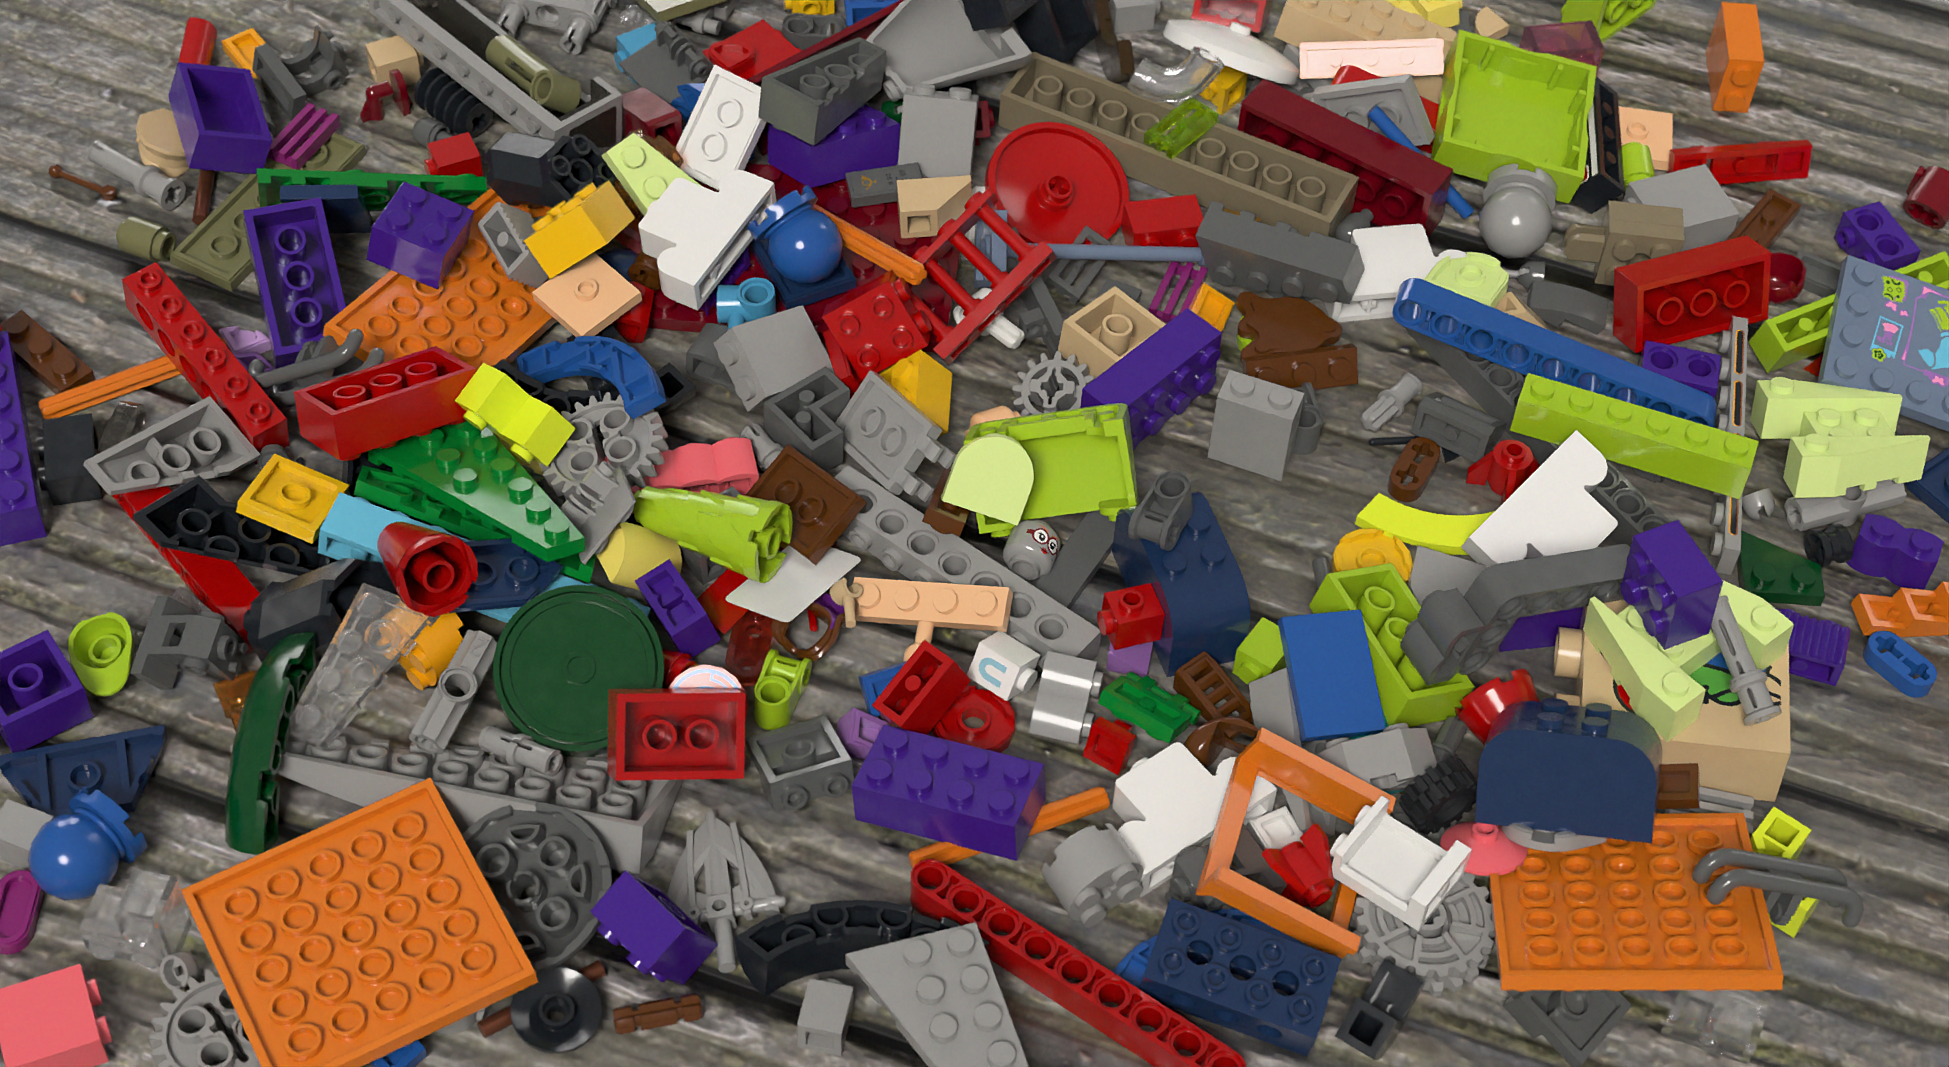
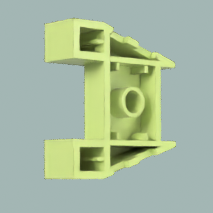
M1785 377L1757 380L1750 421L1760 439H1790L1783 478L1794 498L1837 497L1845 495L1849 487L1859 486L1861 490L1867 491L1876 489L1877 482L1893 480L1895 483L1901 484L1922 479L1930 437L1928 435L1895 436L1903 398L1900 394L1791 380Z
M1723 580L1719 597L1724 595L1728 597V602L1744 636L1757 669H1762L1763 671L1785 654L1794 623L1763 598ZM1593 596L1589 601L1583 627L1585 634L1597 653L1601 652L1611 667V675L1618 686L1622 685L1630 697L1629 704L1635 714L1645 719L1661 737L1669 742L1698 719L1706 689L1689 675L1721 652L1712 628H1710L1707 635L1664 650L1655 636H1650L1647 633L1642 618L1633 605H1629L1620 613L1615 614L1598 598Z

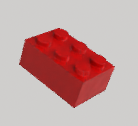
M736 688L608 689L607 775L616 781L744 779L746 693Z

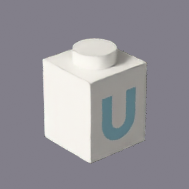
M998 631L979 642L967 676L1005 701H1008L1019 693H1026L1031 689L1037 679L1038 672L1035 671L1040 654L1006 633Z

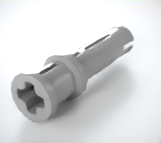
M101 140L93 142L101 151L91 145L89 146L87 158L90 162L96 163L134 185V189L140 196L151 197L157 200L158 205L165 210L175 209L182 202L186 188L180 179L169 178L163 175L162 170L157 166H144L108 146Z
M1724 595L1718 599L1711 628L1733 678L1729 681L1731 693H1737L1746 715L1743 719L1745 726H1752L1780 715L1782 711L1780 706L1774 705L1765 681L1768 679L1767 675L1762 669L1756 668L1728 602L1729 599Z

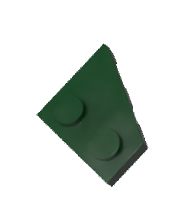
M1741 531V551L1736 561L1739 587L1763 598L1768 603L1808 606L1822 605L1825 592L1821 565Z

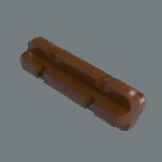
M692 993L680 996L681 1000L674 1001V997L639 1003L636 1009H632L631 1005L615 1008L613 1010L615 1030L617 1034L635 1032V1027L641 1026L642 1030L678 1024L677 1019L682 1018L684 1022L699 1020L702 1018L700 997L698 994Z

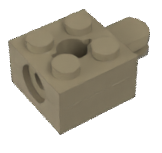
M1608 201L1601 226L1572 224L1567 228L1564 233L1565 255L1569 260L1594 262V283L1614 286V268L1681 252L1684 243L1683 208Z

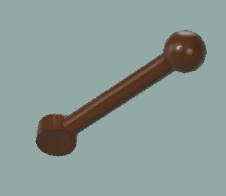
M53 164L49 167V175L52 178L61 177L100 193L106 201L114 200L117 196L114 186L106 185L102 187L63 171V168L58 164Z

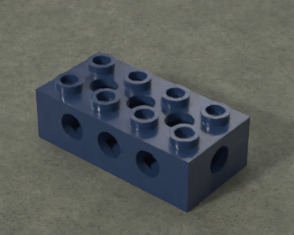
M1170 898L1139 989L1167 1007L1307 1057L1317 1039L1341 958ZM1189 959H1197L1203 965H1196ZM1232 974L1241 975L1245 981L1236 979ZM1275 989L1283 990L1288 996L1280 995Z

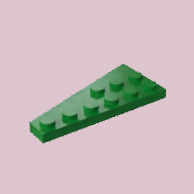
M256 168L260 207L282 204L280 201V186L356 184L369 212L383 211L403 182H407L459 205L472 204L487 191L486 177H477L474 174L448 176L370 173L359 169L318 171Z
M466 420L460 424L433 429L430 434L425 436L404 438L389 448H375L368 451V461L377 466L385 463L392 467L393 473L402 477L403 480L404 478H411L422 485V492L430 494L429 496L465 516L471 513L481 518L482 526L491 531L498 528L511 535L512 543L546 562L585 551V537L498 438L486 427L481 431Z
M362 465L354 495L364 498L372 504L383 505L476 541L512 538L510 534L499 528L491 531L482 526L481 518L471 513L465 516L431 497L430 494L422 492V485L411 478H404L403 480L402 477L395 473ZM578 553L554 561L563 566L561 573L590 583L596 555L593 554L586 564L581 562Z

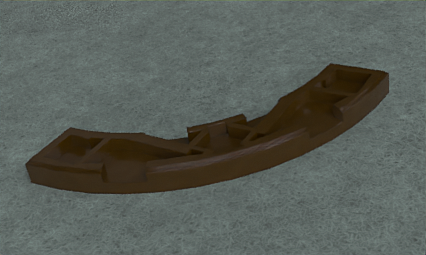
M1089 0L1090 12L1098 32L1094 39L1103 72L1108 81L1116 84L1128 83L1135 73L1132 42L1130 39H1117L1112 28L1108 0Z

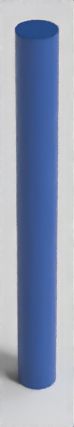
M1375 105L1367 112L1366 115L1387 138L1422 154L1378 105ZM1450 184L1446 201L1465 219L1474 209Z

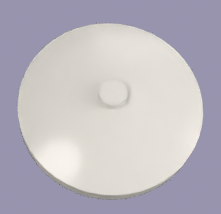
M1168 20L1163 32L1164 37L1183 48L1223 65L1267 80L1294 85L1300 69L1282 53L1250 35L1251 28L1236 22H1232L1230 27L1205 21Z

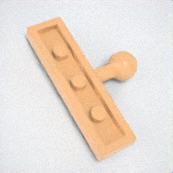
M854 577L853 584H860L863 589L860 597L855 599L856 621L917 625L915 642L905 650L904 662L911 657L923 640L931 644L934 627L1007 632L1013 592L1009 587Z

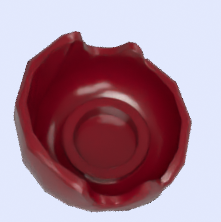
M1771 253L1769 304H1785L1801 294L1807 272L1804 261L1791 254Z

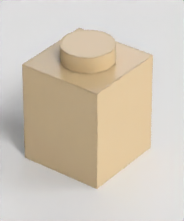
M399 35L365 44L369 71L375 83L387 80L391 85L389 72L396 68L401 72L406 86L417 83L421 78L419 67L424 66L422 53Z

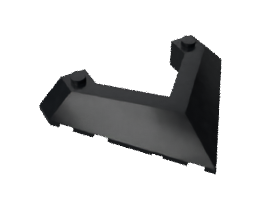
M368 451L361 453V456L357 459L343 461L342 482L349 484L347 495L359 497L354 495L362 465L392 473L393 468L385 463L377 466L368 461ZM200 476L195 477L133 514V520L153 540L165 548L297 576L338 561L318 553L319 536L311 544L237 513L238 504L226 502ZM373 504L389 511H396L383 505ZM407 515L409 518L422 523V520Z

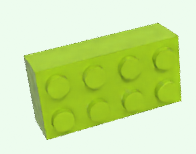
M1389 563L1328 573L1325 576L1309 607L1313 614L1361 609L1380 703L1388 727L1399 723H1407L1408 727L1443 721L1448 717H1455L1457 715L1454 711L1455 708L1462 707L1460 701L1472 692L1474 685L1467 675L1457 673L1448 681L1427 686L1402 651L1400 644L1406 634L1405 629L1412 621L1417 619L1422 607L1394 565Z

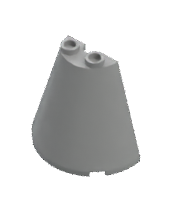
M903 0L866 39V41L886 50L883 81L885 83H883V87L893 102L903 99L906 89L913 88V84H930L935 86V90L1020 69L1028 65L1032 60V52L1012 27L1005 32L1000 27L973 31L969 18H967L964 12L962 0Z

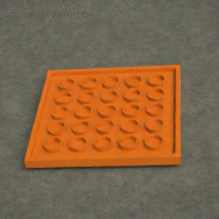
M431 778L181 890L261 1067H362L538 983L536 972Z
M1657 813L1652 843L1607 838L1606 842L1565 852H1549L1528 848L1527 856L1521 867L1519 864L1516 866L1515 871L1504 875H1499V873L1490 874L1488 881L1501 990L1521 992L1530 990H1563L1568 992L1576 990H1609L1615 992L1623 990H1782L1783 971L1763 890L1740 886L1731 890L1721 904L1713 905L1708 902L1706 895L1715 879L1725 872L1745 868L1734 866L1720 867L1713 872L1709 880L1704 884H1698L1692 878V872L1700 859L1712 851L1720 848H1733L1753 852L1744 813Z

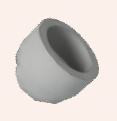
M1770 488L1742 497V507L1747 516L1760 520L1759 510L1765 509L1768 517L1773 513L1775 502Z
M177 952L166 956L160 964V976L163 983L171 990L174 988L181 990L189 987L187 978L192 977L197 981L201 973V968H199L196 961L197 957L190 952ZM182 966L184 970L183 975H179L177 967Z

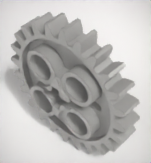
M606 392L602 402H597L596 398L592 395L590 396L588 406L584 407L581 403L576 402V412L573 414L566 411L561 412L562 416L576 429L548 467L539 463L544 472L545 480L558 497L564 495L566 500L568 499L573 502L569 496L574 492L590 502L577 489L579 483H583L582 480L594 464L600 465L603 461L602 459H604L602 444L597 435L596 427L600 425V431L604 437L602 443L609 464L615 470L618 466L622 468L630 489L635 485L645 488L646 484L643 478L645 476L656 477L658 475L653 465L665 463L661 453L669 448L665 441L668 434L658 412H654L653 409L632 419L625 412L621 395L615 401L610 393Z
M209 969L205 970L204 982L198 983L192 977L187 978L190 988L188 991L172 989L171 991L175 999L174 1004L168 1002L160 1003L159 1006L164 1017L152 1019L156 1033L149 1035L153 1049L151 1056L155 1066L261 1067L236 1010L229 1009L233 1004L221 978H215ZM212 1007L216 1011L228 1035L232 1039H236L240 1052L248 1059L247 1062H241L238 1059L224 1032L218 1031L214 1018L206 1008ZM195 1028H202L198 1032L188 1034V1032ZM225 1060L220 1065L210 1066L215 1061Z

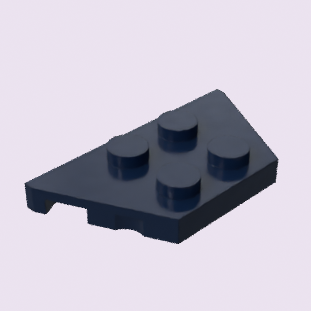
M163 724L0 755V773L28 807L50 814L54 818L58 815L72 814L69 807L70 799L83 787H86L89 796L95 790H98L112 799L126 813L135 812L166 744V729Z

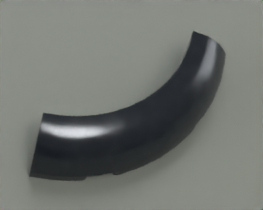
M504 359L493 366V368L508 375L530 396L553 407L559 414L563 411L571 414L576 412V402L581 403L584 407L588 406L590 396L592 395L596 398L597 402H602L606 394H601L600 390L570 389L567 393L547 388L542 382L523 374ZM670 362L656 371L663 385L666 397L665 403L653 408L654 412H658L660 417L676 410L695 397L696 387ZM619 391L609 392L612 399L616 401L620 395ZM600 425L596 427L597 433H601Z
M842 900L812 904L809 911L783 918L782 914L774 915L736 936L735 945L737 958L743 972L752 985L766 997L777 989L806 976L827 971L849 969L846 965L845 954L962 925L945 917L939 922L929 917L914 914L913 907L883 901ZM982 938L986 952H988L989 942Z

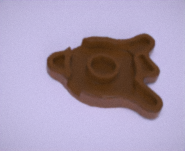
M1247 291L1240 293L1237 297V309L1244 315V318L1238 324L1237 333L1241 338L1253 340L1242 349L1240 355L1241 364L1243 357L1326 347L1340 340L1342 333L1341 325L1309 301L1293 297L1263 298Z

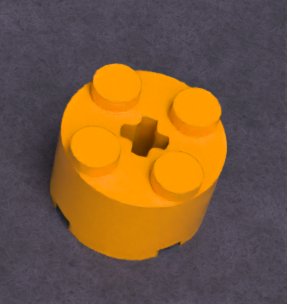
M402 603L380 621L379 628L383 639L378 642V647L389 661L395 662L397 660L406 670V675L410 682L417 689L423 691L428 686L436 685L439 682L440 675L447 669L463 640L458 629L464 624L456 613H447L436 617L425 616L423 613L411 610Z

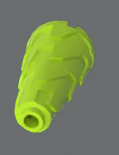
M646 486L642 491L639 490L634 494L636 502L634 503L632 514H634L636 522L641 523L642 526L659 535L677 541L679 546L708 557L713 563L748 577L750 580L763 584L770 581L776 575L787 553L780 552L778 549L781 541L790 543L793 518L791 509L787 504L740 494L737 497L705 490H701L698 493L675 488L660 489Z

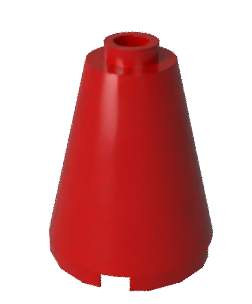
M406 522L389 524L378 537V551L401 601L411 610L423 613L425 616L436 617L452 612L469 597L466 592L472 581L476 583L478 577L477 558L471 547L460 538Z
M1526 669L1511 671L1510 673L1514 679L1507 682H1502L1499 677L1490 680L1460 701L1463 708H1455L1454 711L1458 718L1483 745L1486 743L1495 718L1505 708L1523 701L1540 702L1533 679Z

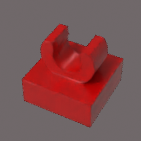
M1100 716L1092 724L1082 756L1119 775L1127 766L1136 739V735L1130 733L1133 726L1121 719H1117L1112 723Z

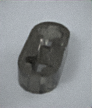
M120 401L100 438L97 454L143 431L146 417L144 405L128 401Z

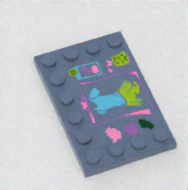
M1848 255L1841 265L1818 383L1900 394L1903 397L1900 415L1949 432V290Z

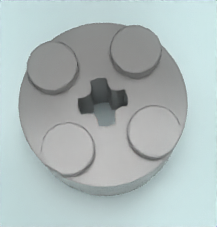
M1105 823L1107 830L1099 831L1095 825H1092L1071 835L1053 851L1057 859L1051 867L1048 866L1046 861L1042 867V877L1073 920L1082 921L1086 927H1092L1101 922L1106 917L1107 911L1119 903L1126 904L1132 902L1139 897L1144 889L1140 883L1144 868L1112 824Z

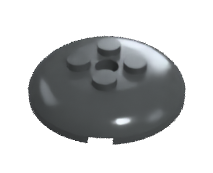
M536 802V811L514 810L509 805L482 817L462 834L465 843L535 972L561 965L577 954L589 942L601 924L589 911L610 889L611 868L602 842L584 820L569 810L553 804ZM530 885H535L533 893L535 896L521 900V894L524 889Z

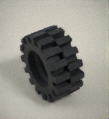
M1449 758L1446 763L1444 760L1439 761L1435 768H1432V766L1425 769L1426 773L1423 776L1418 774L1413 779L1415 783L1407 785L1404 789L1406 793L1400 796V807L1409 816L1419 832L1424 835H1428L1430 832L1433 834L1438 833L1441 827L1444 829L1450 827L1452 821L1456 820L1458 822L1463 818L1461 815L1464 812L1469 813L1473 809L1471 804L1476 803L1478 781L1459 758L1456 760L1455 758Z

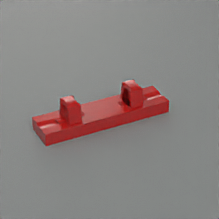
M1808 140L1759 141L1758 143L1708 147L1701 145L1690 146V148L1670 149L1667 173L1703 164L1706 165L1707 159H1711L1709 171L1719 184L1808 178L1812 144Z

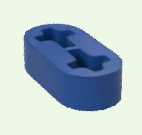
M1877 631L1869 637L1863 650V658L1873 670L1907 696L1918 698L1929 693L1937 678V671L1928 659L1892 632ZM1884 649L1888 650V651L1884 652L1883 654H1882L1881 652H1879V651H1882V650H1884ZM1915 675H1919V676H1920V677H1918V678H1916V679L1911 678V677H1913V676H1915Z

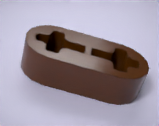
M1418 437L1407 443L1393 466L1388 481V492L1394 499L1401 502H1413L1422 495L1436 471L1440 457V448L1436 442L1428 438ZM1421 454L1425 455L1420 464L1415 462V458H1418ZM1408 476L1413 477L1412 482H1409L1408 485L1402 484Z

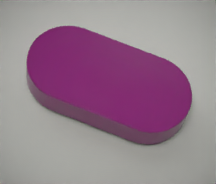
M28 870L10 872L0 880V954L10 955L18 953L25 949L32 941L44 899V891Z

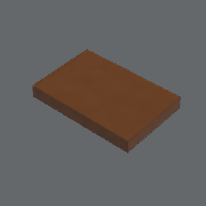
M788 444L745 495L769 501L775 500L789 505L792 512L793 526L790 543L786 544L814 565L821 560L867 503L854 491Z

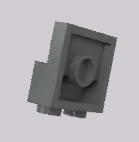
M826 715L745 738L747 752L760 774L762 789L774 811L782 808L797 810L802 808L807 801L823 796L838 798L844 795L848 789L852 788L854 782L852 759Z
M1506 990L1511 997L1503 1005L1533 1039L1543 1035L1572 1067L1582 1065L1632 1007L1619 991L1576 990L1572 992L1563 990H1530L1526 992Z

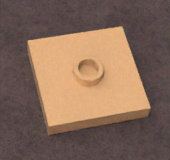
M1619 106L1621 145L1623 146L1629 142H1639L1648 146L1651 151L1654 169L1668 171L1670 149H1672L1673 113Z
M595 252L549 279L532 292L534 301L575 337L595 336L642 301L641 292Z

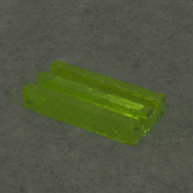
M1190 96L1144 132L1143 142L1148 145L1154 142L1155 149L1159 152L1165 149L1166 156L1172 160L1217 123L1218 113ZM1194 109L1197 110V111H1195L1192 115H1190L1188 118H1184V117H1185L1187 114H1189L1192 110H1194ZM1177 123L1176 127L1172 131H1170L1167 135L1162 136V134H1164L1167 130H1169L1172 126H1174Z

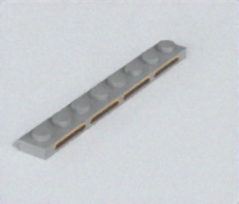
M1733 316L1728 331H1721L1718 343V352L1724 353V357H1721L1719 380H1722L1723 383L1722 386H1719L1716 397L1717 408L1721 409V414H1718L1715 428L1744 436L1748 318ZM1712 491V495L1718 496V502L1714 503L1711 515V525L1717 526V532L1713 533L1711 539L1710 555L1716 556L1715 571L1717 573L1731 575L1741 551L1743 492L1740 499H1736Z

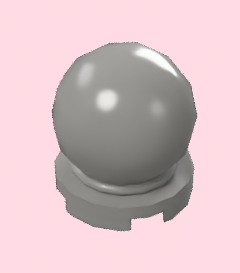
M1518 164L1501 166L1488 175V180L1483 190V202L1485 204L1479 215L1480 235L1491 251L1507 259L1525 258L1544 246L1552 230L1551 212L1556 206L1557 185L1552 176L1537 167L1535 173L1528 170H1519Z

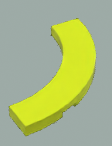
M1378 493L1357 515L1355 525L1362 529L1375 528L1384 531L1383 535L1392 539L1394 535L1404 543L1415 546L1419 545L1448 555H1468L1461 546L1495 511L1476 515L1435 514L1405 506Z

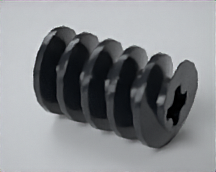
M438 67L424 73L415 87L414 99L417 106L426 111L431 117L436 118L437 121L444 123L450 131L455 132L457 135L469 132L472 139L481 135L493 120L495 111Z

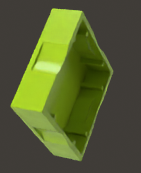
M1459 29L1446 55L1431 159L1453 169V173L1486 182L1488 175L1501 166L1518 164L1519 170H1528L1534 173L1537 167L1552 176L1557 185L1556 200L1569 204L1584 179L1589 139L1587 118L1593 104L1597 66L1549 53L1527 51L1505 41Z

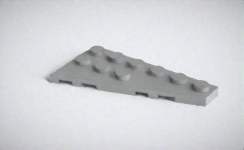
M976 922L845 954L846 965L854 975L858 974L869 987V994L878 1005L881 1003L896 1021L897 1029L928 1067H1029Z

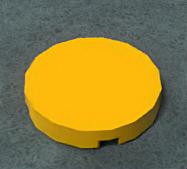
M1375 528L1358 529L1345 534L1340 539L1339 544L1334 550L1331 565L1334 573L1392 563L1407 585L1412 568V558L1410 551L1402 540L1394 535L1392 539L1383 535L1384 531Z

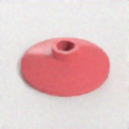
M1475 821L1463 822L1450 827L1444 832L1440 840V847L1447 852L1457 840L1471 848L1470 858L1464 872L1480 876H1490V874L1494 873L1504 875L1516 870V866L1520 864L1521 867L1524 864V859L1528 853L1527 847L1514 843L1506 837L1501 825L1477 823Z

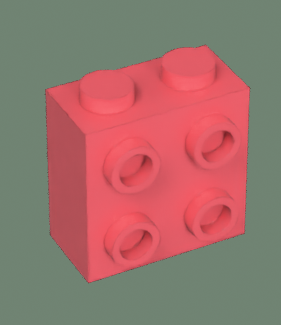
M81 964L0 989V1046L5 1067H94L109 1062L105 1044L113 1042L106 1016L97 1018L95 1006L103 1004L96 979L87 980Z

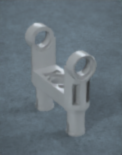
M502 0V13L495 24H498L505 32L509 30L508 34L513 38L521 22L566 31L560 40V47L570 54L573 45L576 44L573 49V54L575 55L579 54L582 50L587 36L597 30L607 7L614 8L618 0ZM544 6L555 8L559 15L549 13Z

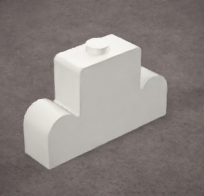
M732 170L720 178L718 182L719 192H715L683 178H675L660 198L650 204L646 215L638 224L643 253L657 259L661 290L666 297L697 311L753 240V236L747 229L748 225L753 220L761 224L768 218L764 210L776 202L774 182L747 171Z
M1421 224L1355 229L1352 232L1350 243L1358 245L1365 270L1350 304L1324 302L1328 316L1338 323L1393 317L1392 311L1399 286L1403 281L1409 278L1424 280L1437 262L1444 257L1450 256L1451 260L1466 257V253L1449 249L1435 257L1425 229Z
M1576 430L1464 542L1461 548L1478 564L1484 565L1487 568L1499 563L1524 560L1525 557L1530 559L1598 548L1597 546L1618 525L1617 520L1589 494L1607 475L1608 466L1606 459Z
M1176 742L1150 759L1147 757L1140 759L1132 766L1129 772L1116 780L1112 808L1125 821L1119 828L1118 833L1144 868L1140 881L1144 888L1143 892L1139 895L1141 898L1172 878L1175 859L1181 851L1190 846H1197L1199 848L1210 845L1236 757L1223 760L1218 765L1216 775L1213 776L1182 743ZM1258 775L1256 776L1243 821L1246 828L1250 820L1273 811L1277 788L1271 782Z

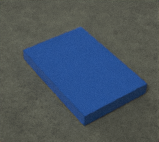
M1361 609L1281 617L1278 621L1301 742L1382 733L1386 727Z

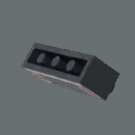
M1597 76L1595 78L1593 104L1587 118L1589 139L1584 179L1571 200L1574 205H1580L1590 214L1608 204V201H1612L1625 193L1618 93Z

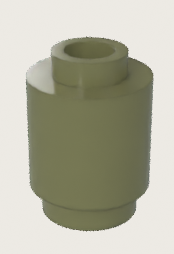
M131 216L126 221H123L116 232V240L121 251L152 262L168 261L170 259L169 255L176 248V236L167 227L136 216Z

